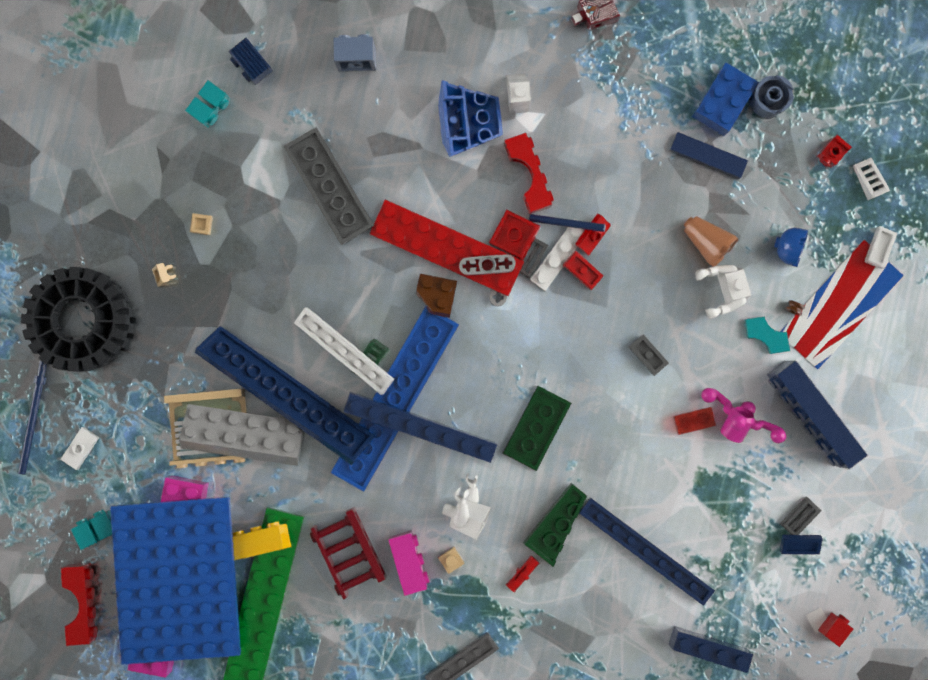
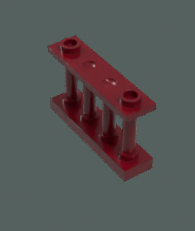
M355 507L345 512V519L321 530L318 529L317 525L310 529V537L313 543L317 542L336 583L334 585L335 591L338 596H342L343 600L349 595L348 589L371 578L377 579L378 583L386 580L387 577ZM346 526H352L355 532L352 537L327 548L322 537ZM355 543H360L363 549L361 554L335 565L331 557L332 554ZM362 561L369 562L371 568L368 572L343 583L339 572Z

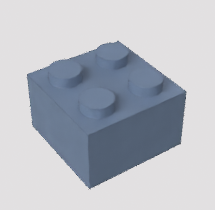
M360 34L358 37L339 35L338 38H333L334 62L338 72L376 71V47L373 37H369L367 34Z

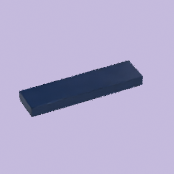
M680 132L676 133L669 150L738 179L742 178L748 160Z

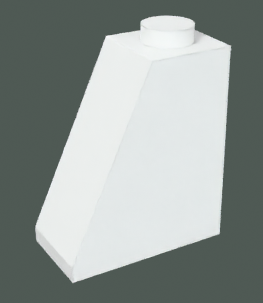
M526 74L506 75L509 114L528 112L531 97L529 80Z

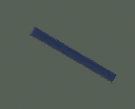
M534 214L529 216V220L536 223L604 232L606 227L605 224Z

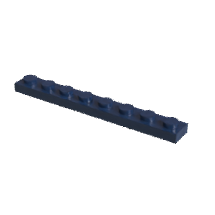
M591 497L581 508L579 514L703 606L715 590Z

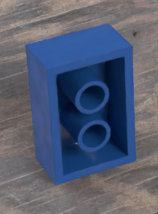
M725 63L719 70L692 118L725 136L731 130L759 82L730 64Z

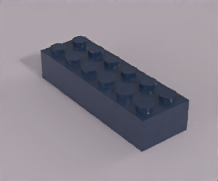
M796 360L784 361L766 374L769 377L768 382L774 389L777 388L779 390L782 401L791 406L793 409L791 411L792 414L804 423V430L809 435H813L816 439V446L821 451H825L828 455L826 458L832 466L851 469L868 456Z

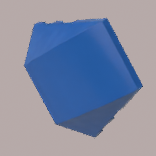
M441 81L438 109L442 143L449 157L503 135L499 97L480 91L475 92L461 85L449 84L448 81Z

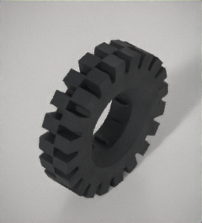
M69 267V269L60 268L54 270L53 275L46 274L39 279L42 282L40 285L34 284L29 291L32 294L31 299L25 298L23 308L27 309V313L21 314V324H26L27 329L22 330L24 339L31 341L28 347L33 354L40 355L38 359L45 364H51L53 368L59 370L85 372L101 368L109 364V360H115L121 354L119 350L125 348L130 340L126 338L127 334L132 333L133 324L129 322L130 318L133 317V311L127 305L130 302L127 294L120 290L122 287L116 281L111 280L104 273L92 269ZM75 299H80V302H87L95 316L91 332L88 335H83V338L79 340H73V337L70 336L67 337L62 332V327L59 326V315H61L62 308Z

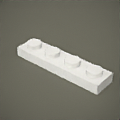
M568 227L530 281L543 291H546L563 268L564 262L576 250L577 246L575 243L585 229Z

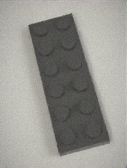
M317 127L283 146L341 245L346 244L374 226Z

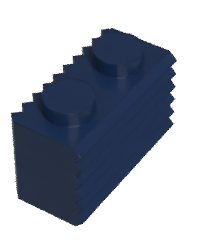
M244 38L229 50L232 56L230 61L236 68L240 66L244 72L241 74L248 83L252 81L256 85L273 71L247 38Z

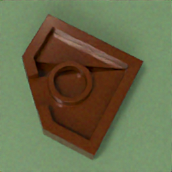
M420 274L416 294L422 299L431 314L450 318L457 281Z

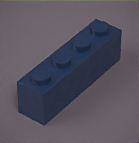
M677 626L673 627L669 646L672 650L748 673L753 654L747 648Z

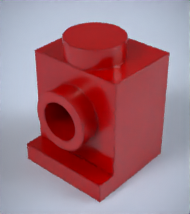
M836 135L829 140L817 157L824 166L832 168L838 164L852 146Z

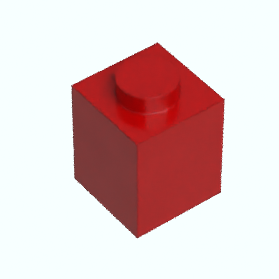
M831 612L818 631L840 647L854 629L848 625L850 621L842 614L837 616Z

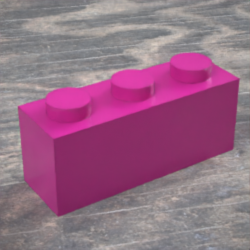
M411 530L390 536L388 540L404 596L427 590V583H430L427 571L424 572L422 565L425 563L422 553L418 554L416 546H419L417 535H413Z

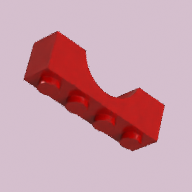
M523 133L504 140V146L510 162L524 165L531 174L532 185L523 196L529 215L550 208L554 201L553 195L550 190L547 191L545 186L547 179L544 172H540L539 166L541 163L538 155L533 153L534 143L532 138L528 137L527 133Z
M91 563L68 564L61 568L62 588L71 591L76 596L79 604L76 618L65 626L66 646L90 644L96 640L98 634L94 620L96 617V607L93 605L95 589L92 587L94 571L91 568Z

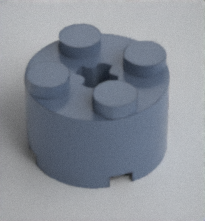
M767 76L756 86L749 98V105L758 116L765 119L775 118L792 104L794 99L792 84L783 76Z

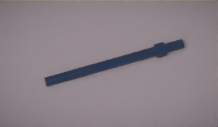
M42 361L39 363L38 373L35 375L33 382L35 383L18 469V474L26 475L43 385H46L47 377H45L47 364Z

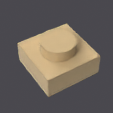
M455 547L438 556L448 574L465 564Z

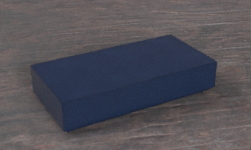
M782 535L780 552L781 554H820L823 538L821 535Z

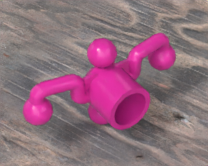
M706 388L702 391L701 397L703 401L711 403L718 400L724 405L723 411L728 417L720 431L728 440L741 443L750 429L760 430L761 428L771 431L770 437L774 443L779 444L786 440V433L783 428L767 421L755 420L753 414L756 411V407L752 402L747 401L742 403L741 406L734 408L732 403L716 389Z

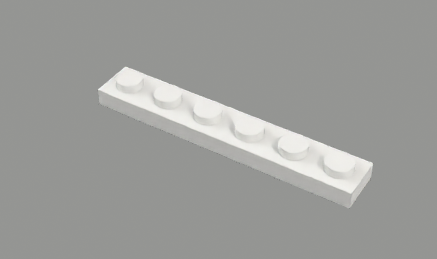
M308 307L303 309L294 322L379 394L383 395L394 381L392 376Z

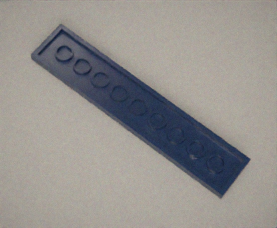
M221 326L195 349V354L351 465L375 436Z

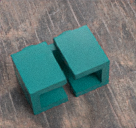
M207 80L198 92V95L212 105L213 108L211 109L195 97L185 111L209 128L210 125H214L217 121V113L227 108L230 97Z
M102 509L93 514L94 518L90 520L84 518L76 522L77 526L72 528L71 532L80 550L112 535L111 510L105 512Z

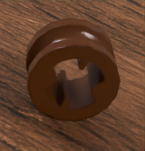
M789 300V306L785 310L802 316L801 310H804L805 306L796 301Z

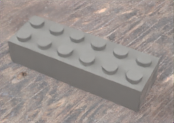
M188 404L179 442L182 449L298 466L304 431L288 419Z

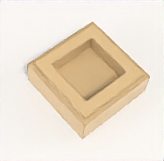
M192 213L190 233L210 235L213 217Z

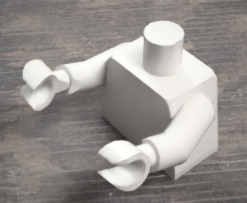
M717 265L707 269H699L695 272L697 281L706 276L712 277L715 275L719 279L725 305H721L717 309L710 308L705 310L707 317L710 319L738 309L751 296L746 274L742 268H737L734 265Z
M468 473L466 475V482L469 484L468 490L463 493V497L459 496L460 488L455 491L454 498L459 503H457L456 507L446 503L442 514L451 517L449 525L451 528L477 540L486 525L491 507L478 504L479 494L476 486L478 476L475 475V479L470 480Z

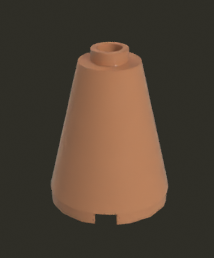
M698 216L690 217L684 224L685 233L712 267L718 265L725 258L726 253H729L739 240L735 235Z

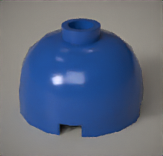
M794 227L784 231L781 237L777 236L774 248H778L777 255L783 263L798 267L801 259L799 257L803 253L808 230Z

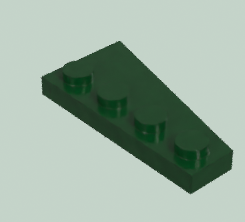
M570 483L525 539L524 545L554 567L557 556L562 551L564 541L567 535L570 534L572 524L575 518L578 517L587 495Z

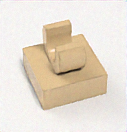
M160 263L152 268L157 287L164 286L176 278V275L170 276L167 274V270H171L173 265L165 267L164 263Z

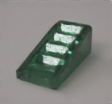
M373 339L363 353L379 366L388 353L389 348L377 339ZM370 353L371 355L376 357L377 360H374L368 354Z

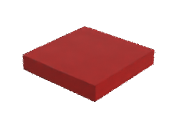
M506 209L489 244L502 251H506L520 260H524L541 227Z

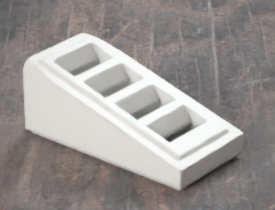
M872 158L853 165L867 200L890 191ZM869 165V169L861 170L862 167ZM872 172V176L865 177V174ZM875 179L876 182L870 185L868 181ZM878 186V190L874 191L872 189L873 187Z

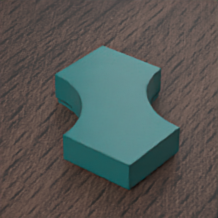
M765 316L744 320L747 338L763 342L769 354L790 351L787 332H779L772 329L768 325Z

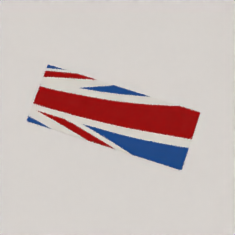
M866 240L860 243L804 305L805 309L801 310L802 316L795 315L780 331L787 332L789 344L817 369L825 363L904 276L888 260L884 269L865 263L864 261L870 248V244Z

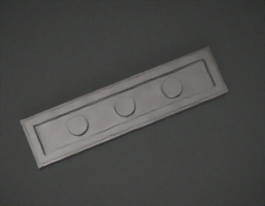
M486 632L426 674L425 679L455 680L496 652L499 647L491 635Z

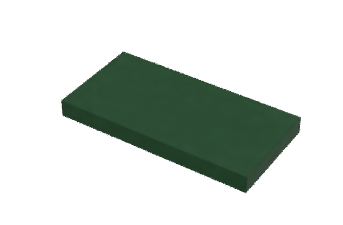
M537 385L503 454L537 471L572 403Z

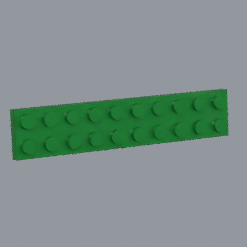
M270 507L266 508L262 529L268 528L267 524L279 522V525L287 524L291 547L254 556L239 614L241 654L239 656H229L223 680H264L305 516Z

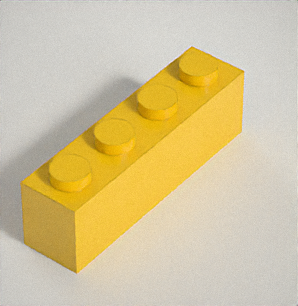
M279 522L267 524L268 528L266 529L258 526L250 528L249 533H244V530L233 532L234 560L291 547L287 524L279 525Z

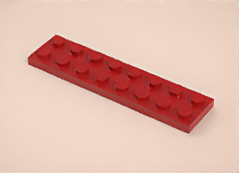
M386 199L369 233L371 236L508 297L524 264L523 260L512 256L515 259L516 265L514 270L509 273L464 275L459 268L462 259L466 257L506 255L507 253ZM507 258L503 263H498L499 259H495V270H500L499 266L502 265L505 266V269H509V265H512V262H509ZM480 260L475 261L477 265H471L470 261H467L463 268L470 272V268L476 267V272L480 271ZM491 260L483 261L482 268L486 271L491 270L493 262Z

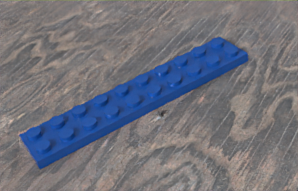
M425 306L388 371V374L394 378V381L383 395L376 392L373 399L410 412L459 324L447 317L431 314L427 306ZM361 418L359 425L375 435L373 440L352 465L339 457L331 473L364 492L398 431Z

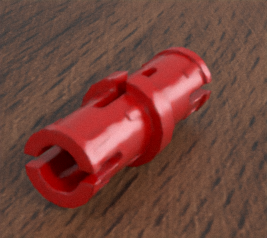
M530 555L521 568L518 567L516 569L517 572L506 583V586L515 593L521 584L530 578L529 575L540 563Z

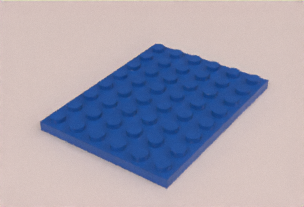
M230 496L110 506L121 665L239 656L241 654Z

